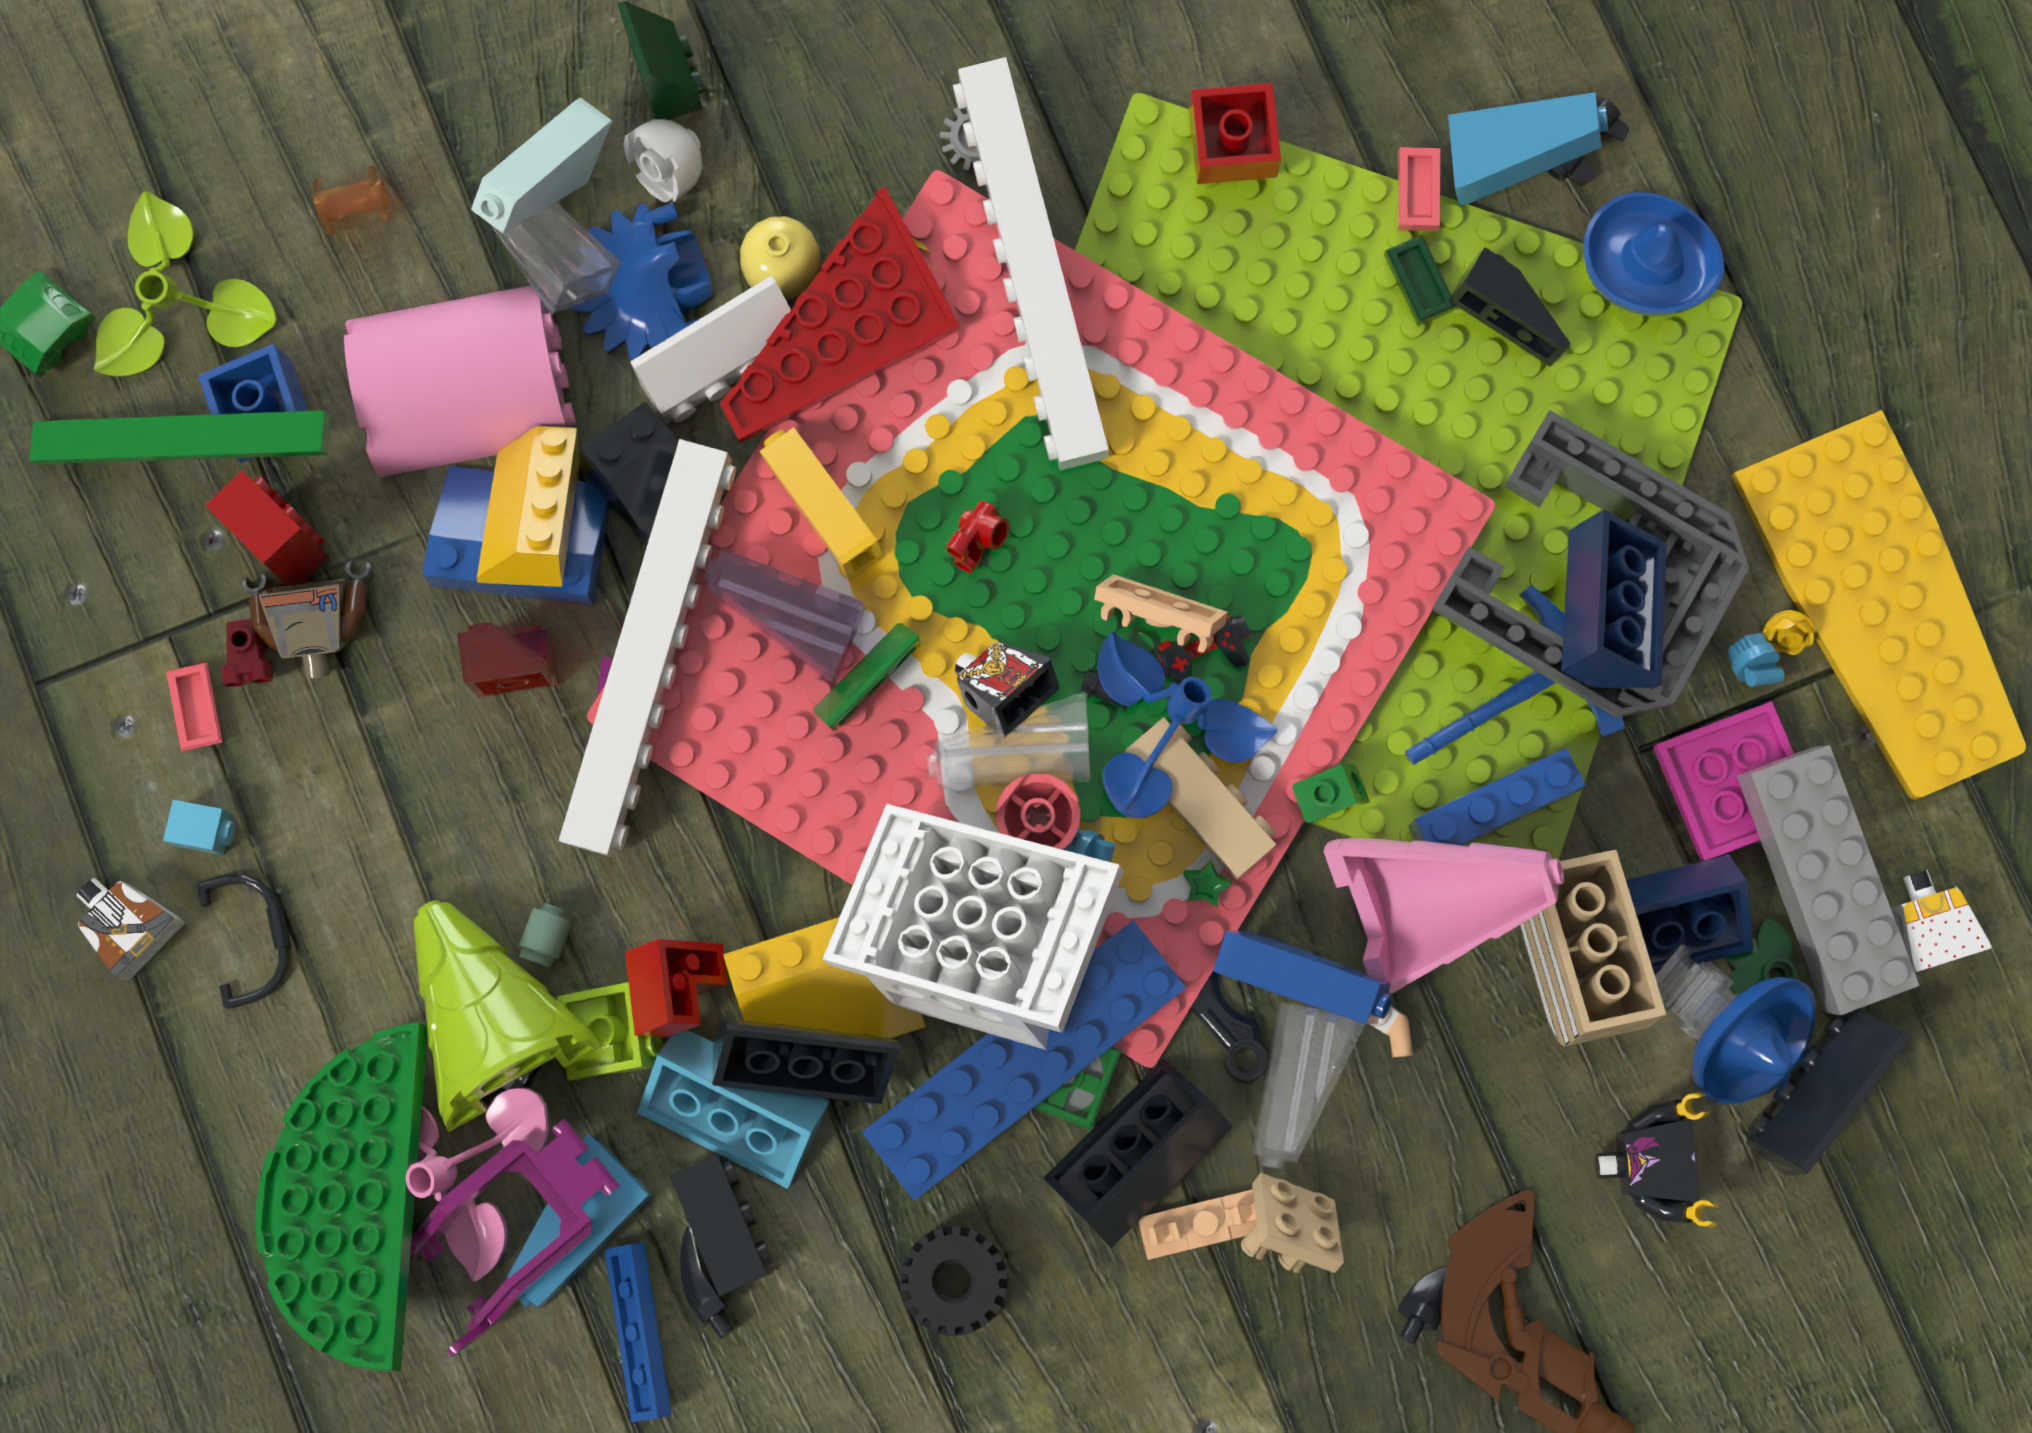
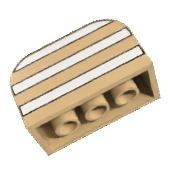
M1617 850L1560 861L1564 872V884L1558 885L1557 902L1520 924L1544 1012L1553 1035L1561 1045L1570 1046L1649 1028L1666 1015V1011Z

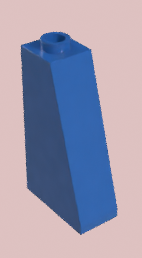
M1226 931L1213 969L1214 972L1366 1025L1378 1024L1379 1018L1384 1019L1392 1002V995L1388 994L1391 983L1254 931Z

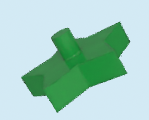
M1212 860L1200 870H1184L1183 876L1191 887L1187 902L1204 899L1217 907L1219 893L1232 884L1231 878L1217 873Z

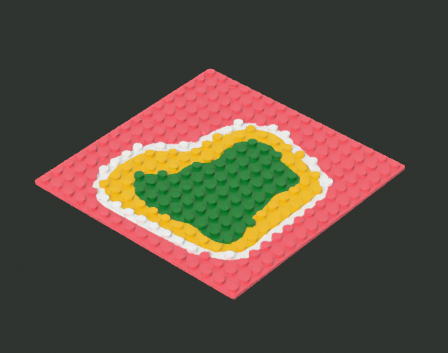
M936 170L922 187L903 217V221L911 236L923 243L930 253L919 249L956 317L960 329L767 430L720 504L724 506L722 521L718 530H711L708 545H712L711 558L706 569L700 568L696 584L700 585L699 598L694 609L688 608L684 624L689 626L687 638L682 649L676 648L672 664L677 665L676 675L671 688H664L660 704L665 705L663 719L658 729L652 728L648 744L653 745L650 760L851 885L854 884L886 804L999 833L996 823L997 802L1004 789L1015 779L1025 775L1042 773L1050 774L1064 781L1075 793L1081 811L1079 829L1083 831L1092 830L1102 834L1105 841L1114 843L1115 850L1112 863L1120 865L1124 871L1095 949L1134 920L1186 986V989L1112 1046L1122 1050L1123 1054L1144 1067L1151 1068L1158 1062L1211 975L1226 931H1237L1303 824L1304 817L1293 792V784L1339 765L1431 614L1432 607L1468 546L1471 547L1492 514L1495 503L1481 492L1053 238L1109 450L1108 459L1060 470L1057 459L1049 461L1044 436L1051 434L1047 419L1039 421L1033 397L1040 395L1037 380L1029 382L1023 357L1030 356L1027 341L1019 342L1013 318L1019 317L1020 314L1017 303H1009L1006 296L1003 279L1010 276L1007 264H998L993 240L1000 238L996 224L988 225L983 201L989 199L946 173ZM793 427L879 543L883 556L850 579L846 576L760 453V450L765 448L764 442L766 439L779 430L784 429L785 432H788ZM979 501H985L995 506L999 515L1009 521V534L1003 546L998 550L986 547L981 555L983 558L973 574H969L954 564L955 558L946 551L945 547L953 534L959 531V521L962 514L968 509L974 510ZM1113 574L1227 611L1229 617H1236L1241 614L1250 630L1251 638L1244 640L1245 643H1243L1249 657L1248 665L1235 668L1222 651L1217 648L1192 660V677L1200 678L1208 684L1212 692L1211 700L1226 699L1240 704L1269 721L1278 729L1277 733L1253 758L1241 763H1232L1220 759L1208 749L1204 740L1206 730L1199 728L1198 718L1192 723L1180 724L1192 738L1187 744L1198 756L1205 752L1219 768L1220 771L1215 775L1223 785L1227 787L1233 784L1247 800L1248 803L1243 807L1253 819L1260 815L1276 833L1271 838L1276 843V846L1236 881L1168 803L1158 813L1147 818L1136 819L1124 816L1121 812L1117 811L1106 793L1103 784V771L1109 760L1115 755L1125 753L1128 747L1163 717L1170 724L1173 720L1170 718L1167 709V702L1170 696L1152 703H1147L1141 698L1136 704L1128 706L1127 710L1123 711L1121 708L1093 696L1087 699V694L1079 691L1088 669L1098 670L1100 650L1112 631L1124 640L1147 650L1159 661L1156 651L1159 650L1160 644L1167 640L1171 642L1177 640V635L1181 628L1175 626H1152L1145 621V618L1136 616V619L1130 625L1124 627L1122 626L1123 613L1118 608H1115L1114 615L1107 621L1103 620L1101 609L1105 603L1094 600L1096 587ZM902 623L915 632L920 638L921 646L837 731H832L813 712L814 707L896 624ZM1191 633L1190 640L1186 644L1199 639V637ZM998 642L1051 658L1060 690L1005 738L968 709L957 682L958 675L955 673V664L961 655L970 653L975 657H979L992 644ZM1166 673L1165 683L1160 691L1168 689L1174 683L1172 677L1168 678ZM605 686L587 713V719L592 724H594ZM1212 860L1217 873L1232 879V884L1219 893L1217 907L1204 899L1187 902L1191 887L1183 876L1184 870H1200Z

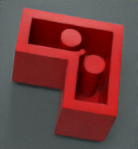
M656 939L625 952L635 1036L669 1037L701 1025L698 996L728 985L723 956V943Z

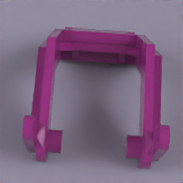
M566 1119L559 1122L552 1129V1132L557 1137L537 1154L525 1140H512L443 1197L420 1228L412 1234L410 1258L413 1260L422 1255L428 1263L445 1250L438 1240L463 1208L506 1172L523 1173L561 1219L559 1237L508 1278L489 1300L482 1295L466 1308L473 1317L467 1325L470 1331L446 1350L452 1358L493 1328L527 1288L591 1235L593 1222L582 1208L601 1190L608 1197L621 1186L597 1157L592 1158L583 1167L579 1164L577 1159L587 1152L589 1147Z

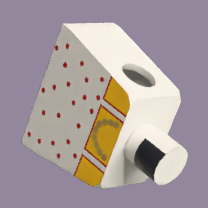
M1928 870L1903 878L1911 902L1891 908L1914 972L1992 948L1963 894L1957 887L1936 893Z

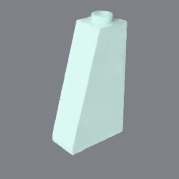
M577 99L482 178L471 210L500 232L505 233L587 184L612 120L584 99Z

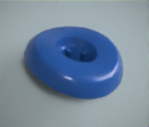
M1634 192L1617 196L1603 205L1594 214L1585 232L1584 261L1586 272L1593 286L1606 300L1629 312L1646 316H1666L1682 313L1703 303L1715 292L1721 283L1724 274V258L1717 238L1698 215L1678 201L1666 196L1648 192Z
M1771 978L1751 986L1728 1004L1704 1031L1693 1054L1692 1075L1700 1092L1704 1093L1705 1097L1711 1101L1722 1104H1736L1760 1097L1780 1084L1803 1056L1813 1032L1816 1007L1811 988L1806 983L1793 978Z

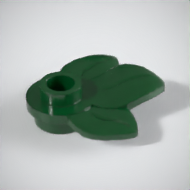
M1766 918L1763 921L1756 938L1752 937V951L1726 957L1728 963L1735 970L1726 977L1724 984L1738 996L1758 982L1770 979V971L1772 969L1779 970L1783 977L1799 980L1798 969L1790 959L1793 947L1792 941L1783 927L1770 918Z

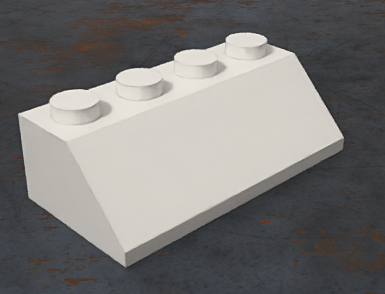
M772 276L630 361L641 387L665 424L673 420L676 423L681 422L695 412L697 405L707 399L715 401L727 394L730 390V385L741 379L743 371L749 364H752L767 344L766 340L777 325L791 311Z

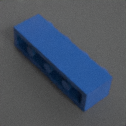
M1565 748L1415 818L1408 826L1415 841L1465 846L1576 794L1586 785L1568 749Z

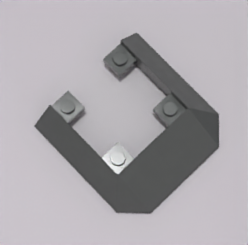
M1549 410L1504 487L1540 508L1556 482L1602 510L1605 509L1667 543L1662 685L1656 688L1592 687L1561 671L1563 636L1561 637L1489 595L1505 567L1468 546L1431 610L1616 718L1672 706L1679 697L1749 570L1732 515Z

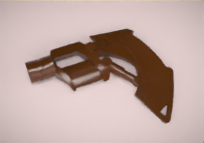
M1525 1189L1504 1199L1452 1234L1447 1240L1451 1255L1442 1291V1341H1436L1438 1355L1498 1402L1502 1385L1510 1393H1516L1518 1410L1555 1433H1633L1635 1424L1598 1402L1594 1377L1595 1354L1590 1352L1587 1355L1547 1330L1545 1328L1546 1323L1539 1319L1527 1325L1525 1324L1523 1307L1519 1303L1515 1271L1531 1264L1534 1192L1530 1189ZM1519 1201L1524 1202V1212L1506 1210ZM1499 1283H1501L1505 1305L1503 1311L1508 1334L1507 1346L1511 1351L1520 1353L1518 1362L1502 1345L1490 1317L1488 1296ZM1539 1376L1579 1401V1410L1575 1418L1540 1397Z

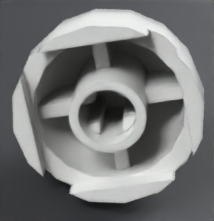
M653 119L637 127L624 138L623 146L628 163L630 164L635 160L641 170L636 175L637 179L651 195L660 201L668 202L673 198L674 202L696 185L702 171L700 141L692 130L686 129L671 120Z

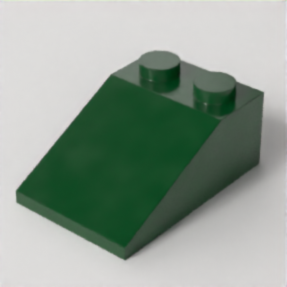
M626 1L617 3L655 119L669 120L703 109L699 94L706 91L699 70L690 71L687 58L693 57V53L686 33L678 35L674 22Z

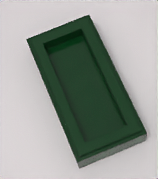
M1423 235L1385 250V259L1418 326L1455 311L1457 306L1448 301L1451 293Z

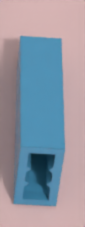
M1593 92L1448 115L1454 185L1459 205L1472 203L1601 148L1600 132L1608 131L1606 106L1597 107L1596 93Z
M588 1134L583 1139L589 1149L577 1161L583 1167L592 1158L597 1157L621 1186L608 1197L601 1190L582 1208L593 1222L591 1235L525 1290L518 1300L528 1308L532 1304L537 1308L544 1307L653 1196L594 1135ZM548 1203L507 1278H510L559 1237L561 1219Z

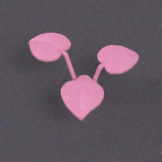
M513 1088L500 1093L492 1100L486 1112L487 1123L497 1135L449 1159L437 1156L436 1150L433 1149L439 1139L438 1126L432 1114L422 1106L418 1161L411 1165L406 1173V1184L409 1191L419 1198L434 1194L435 1199L440 1201L449 1193L447 1190L452 1187L456 1180L457 1164L496 1146L501 1141L503 1147H505L512 1140H525L537 1154L544 1148L549 1134L548 1112L543 1097L530 1088ZM473 1199L463 1208L445 1231V1237L450 1250L465 1267L472 1282L482 1279L494 1269L500 1261L507 1244L508 1234L505 1219L498 1207L490 1202L481 1203L476 1206Z

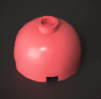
M1031 774L1015 779L1004 789L997 802L996 823L1000 834L1064 850L1072 843L1079 830L1081 811L1075 793L1064 781L1050 774Z

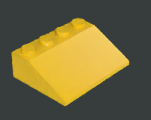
M840 917L723 954L744 1021L889 1037L891 1039L926 1028L921 1013L894 1006L866 976L829 966L823 960Z

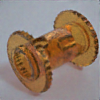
M368 167L369 179L330 189H325L319 178L314 179L313 200L321 224L329 235L335 234L334 221L378 211L383 222H387L390 219V203L387 190L376 167Z

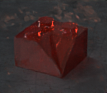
M480 623L469 626L468 632L457 633L463 682L478 698L560 685L554 637L548 629H542L540 625H528L517 628V634L510 635L500 627L494 628L492 623Z

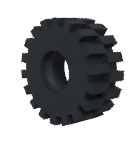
M950 1226L935 1229L918 1239L906 1254L900 1271L901 1279L899 1283L904 1304L919 1324L936 1334L957 1336L967 1335L983 1328L997 1315L1006 1296L1008 1276L1000 1251L986 1236L969 1228ZM956 1263L964 1266L971 1276V1286L968 1292L959 1298L946 1297L937 1286L938 1273L948 1264Z

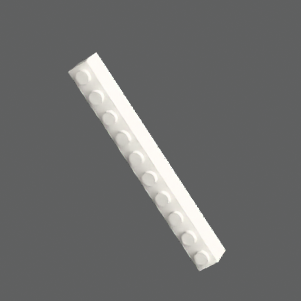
M1004 57L958 69L959 84L953 85L958 109L966 108L970 122L963 123L968 148L974 146L977 148L979 161L973 162L978 186L986 185L989 200L983 201L988 225L996 224L1000 238L994 239L993 244L998 264H1007L1010 277L1003 279L1006 296L1009 303H1017L1020 314L1019 317L1013 318L1019 342L1027 341L1030 356L1023 357L1029 382L1037 380L1040 395L1033 397L1039 421L1047 419L1051 435L1044 436L1049 461L1057 459L1059 469L1064 470L1108 459L1109 450L1007 59Z
M679 439L559 837V841L564 844L613 858L616 849L622 850L625 845L629 826L624 825L628 809H635L641 786L636 785L640 768L646 769L652 755L653 745L648 744L652 728L658 729L662 722L665 705L660 704L664 688L670 689L673 684L677 665L672 664L676 648H683L687 638L689 626L684 624L688 608L694 609L699 598L700 585L696 584L700 568L706 569L711 558L712 545H708L711 530H718L722 521L724 506L719 504L723 490H730L734 481L736 467L731 465L732 459L728 452Z

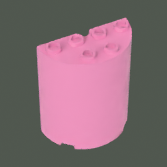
M541 283L346 321L345 325L348 335H344V348L352 400L359 428L366 427V451L378 477L497 455L499 450L535 426L568 428L576 426L572 403H565L563 389L569 388V380L565 364H561L559 352H556V350L562 349V341L558 325L554 324L551 311L556 310L551 287H544Z

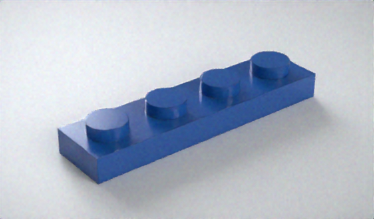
M644 1242L604 1249L631 1422L671 1416L670 1392L666 1382L662 1357L663 1349L659 1339L655 1314L656 1305L652 1295L649 1262L646 1257Z

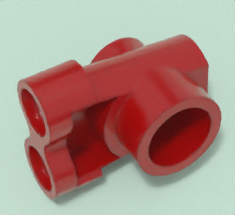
M979 501L974 510L968 509L962 514L959 521V531L953 534L945 549L955 558L953 562L959 569L973 574L983 558L981 555L986 547L998 550L1003 546L1009 534V521L999 515L995 506L985 501Z

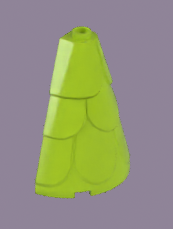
M434 900L419 908L418 915L413 921L419 993L423 1000H425L428 1045L433 1055L439 1114L443 1118V1122L449 1132L487 1111L481 1099L482 1097L556 1057L563 1068L602 1048L599 1041L595 1038L594 1032L550 995L548 989L509 958V952L451 903H441L439 900Z

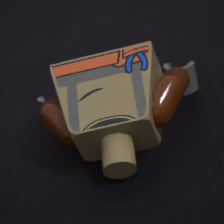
M349 561L346 564V573L350 580L348 584H346V578L273 587L272 581L261 572V585L254 589L253 582L248 577L244 578L242 586L251 595L249 598L252 628L271 649L278 650L281 658L302 656L306 678H319L330 675L327 653L340 651L346 645V641L354 637L363 617L367 585L372 582L374 577L368 561L366 562V571L361 575H354L355 566L353 561Z

